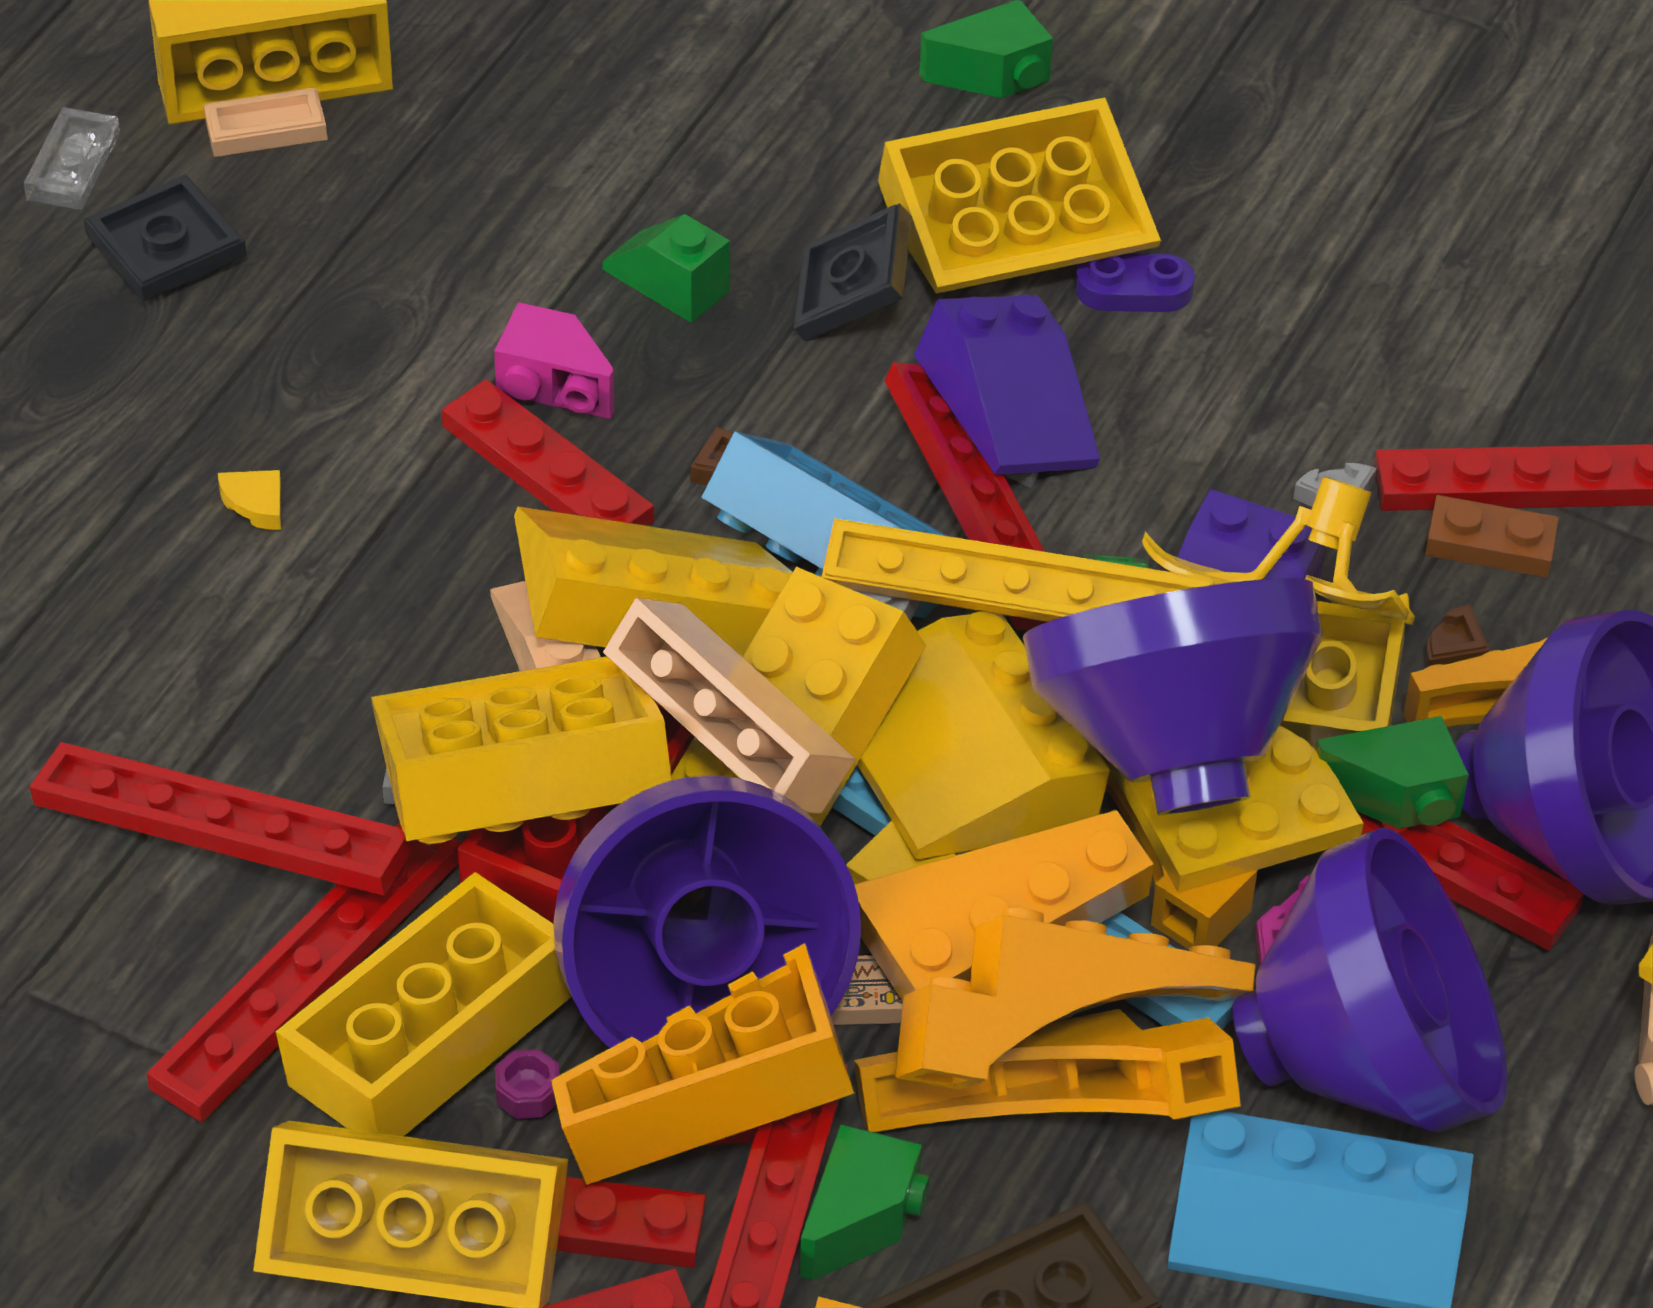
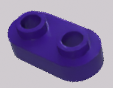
M1122 254L1080 263L1077 269L1076 294L1083 304L1100 311L1173 312L1184 308L1191 301L1195 273L1188 262L1171 254Z

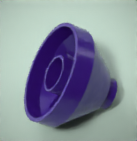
M1299 578L1232 582L1146 596L1058 618L1032 628L1023 635L1033 691L1131 782H1151L1158 815L1203 810L1251 798L1245 764L1264 758L1323 638L1313 582Z
M1623 610L1576 617L1561 624L1548 637L1487 712L1478 730L1467 731L1459 738L1456 749L1469 775L1462 807L1474 820H1490L1502 834L1594 901L1605 905L1652 902L1653 616L1642 611Z
M696 776L664 782L634 795L610 811L595 825L574 853L564 873L555 906L554 941L563 979L582 1017L592 1031L609 1048L630 1037H634L641 1042L650 1039L660 1033L664 1025L668 1023L666 1018L689 1005L695 1013L700 1012L731 995L728 984L752 971L759 980L785 966L786 962L783 955L804 943L826 999L830 1015L832 1016L850 984L860 949L861 916L857 891L842 856L824 831L808 813L777 791L758 783L726 776ZM706 887L704 901L695 909L689 912L670 910L676 901L692 890Z
M1378 828L1326 850L1319 858L1257 971L1256 990L1236 997L1233 1002L1235 1030L1251 1068L1259 1079L1268 1086L1273 1087L1293 1079L1297 1085L1309 1093L1432 1132L1441 1133L1496 1112L1504 1102L1507 1088V1065L1501 1028L1492 995L1476 951L1440 881L1418 851L1400 834L1388 828Z

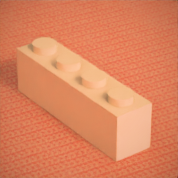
M636 598L603 651L606 656L737 776L777 791L793 801L805 812H823L856 759L683 604Z

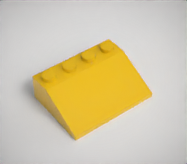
M1106 98L885 142L878 177L879 186L887 208L901 203L912 216L908 250L936 294L1156 248L1160 245L1161 239Z
M517 506L514 515L536 638L606 647L634 600L642 598L685 605L743 657L793 573L756 542Z
M979 611L967 615L941 618L918 630L917 632L926 644V648L857 763V766L916 860L974 851L1099 815L1110 770L1096 749L1033 691L1025 646L1004 615Z
M608 656L371 697L397 814L406 841L418 839L422 843H442L455 838L458 832L485 828L494 832L509 831L520 827L524 820L546 816L559 820L576 819L588 814L591 808L613 804L619 806L627 799L648 788L672 781L665 723L657 704L643 688Z

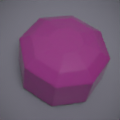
M540 1049L512 1051L495 1066L497 1105L516 1119L544 1117L557 1105L551 1080L559 1076V1063Z

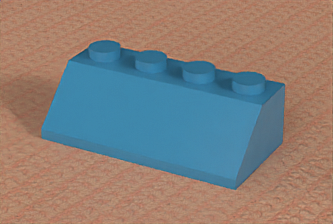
M734 431L702 495L703 499L721 509L717 516L719 520L747 534H750L753 528L769 537L766 544L769 550L796 563H799L801 557L818 566L815 575L820 577L823 572L834 518L947 536L789 443ZM921 601L913 617L925 618L939 604Z
M1225 1111L1194 1115L1191 1117L1167 1269L1388 1308H1451L1467 1213L1474 1154Z

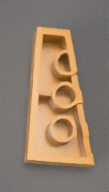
M1115 810L854 884L860 907L861 938L903 1001L904 995L930 985V979L949 977L970 982L976 926L1001 916L1002 910L1007 908L1036 910L1044 914L1043 922L1065 926V923L1075 920L1101 923L1149 896L1154 863L1119 812Z
M805 943L783 955L786 962L785 966L759 980L753 971L728 984L731 995L700 1012L695 1013L689 1005L666 1018L668 1023L664 1025L660 1033L650 1039L641 1042L634 1037H630L551 1080L561 1126L586 1185L854 1094L827 1002Z

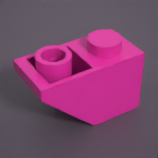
M518 302L494 350L496 387L508 396L520 400L611 419L614 413V368L576 315Z

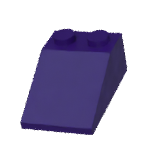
M1018 295L938 299L914 356L995 475L1096 468L1100 461V456L1066 334L1039 296Z
M1210 489L1186 534L1178 558L1224 572H1252L1259 566L1296 517ZM1307 525L1304 527L1264 579H1305L1306 575L1320 579L1325 546L1308 540L1312 530L1311 527Z

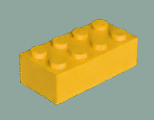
M148 0L157 76L168 124L205 119L203 104L308 88H317L320 101L393 90L386 0Z
M796 567L744 653L743 658L856 758L823 812L808 813L821 826L926 648V644L904 611ZM696 737L692 740L671 775L672 780L696 776H726L741 779Z
M1316 601L1323 638L1280 726L1305 739L1311 747L1315 748L1316 742L1319 739L1391 726L1404 645L1405 620L1381 616L1366 609Z
M474 872L276 1031L288 1086L347 1129L405 1136L572 997L565 984L557 960L554 924Z
M284 1122L272 1127L253 1271L511 1308H542L550 1301L568 1159L303 1122Z

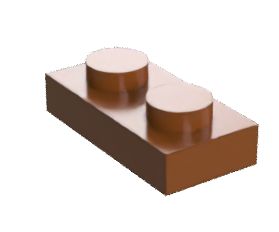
M1436 495L1425 556L1548 578L1559 517Z

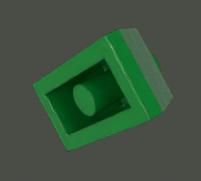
M1014 0L921 32L919 76L927 83L1004 98L1050 81L1053 37L1021 0Z
M683 214L639 231L602 261V270L688 322L693 323L730 292V240L688 215Z
M1442 716L1317 740L1315 750L1319 758L1328 763L1356 811L1397 829L1422 824L1436 825L1448 819L1461 816L1469 775Z
M840 1125L801 1236V1278L814 1281L901 1241L909 1215L921 1217L929 1193L931 1176L920 1173L921 1144Z

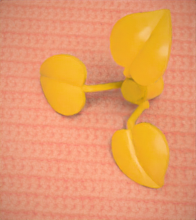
M1322 476L1312 509L1299 506L1294 522L1259 566L1249 573L1224 572L1168 554L1154 542L1146 531L1142 540L1145 550L1152 559L1168 571L1214 579V584L1217 585L1264 579L1307 525L1312 528L1308 540L1338 550L1333 583L1306 575L1305 579L1313 582L1316 594L1335 604L1366 609L1381 616L1405 620L1406 625H1413L1415 619L1409 608L1407 593L1397 595L1395 590L1384 593L1370 594L1358 591L1347 578L1352 541H1356L1372 492L1332 478Z

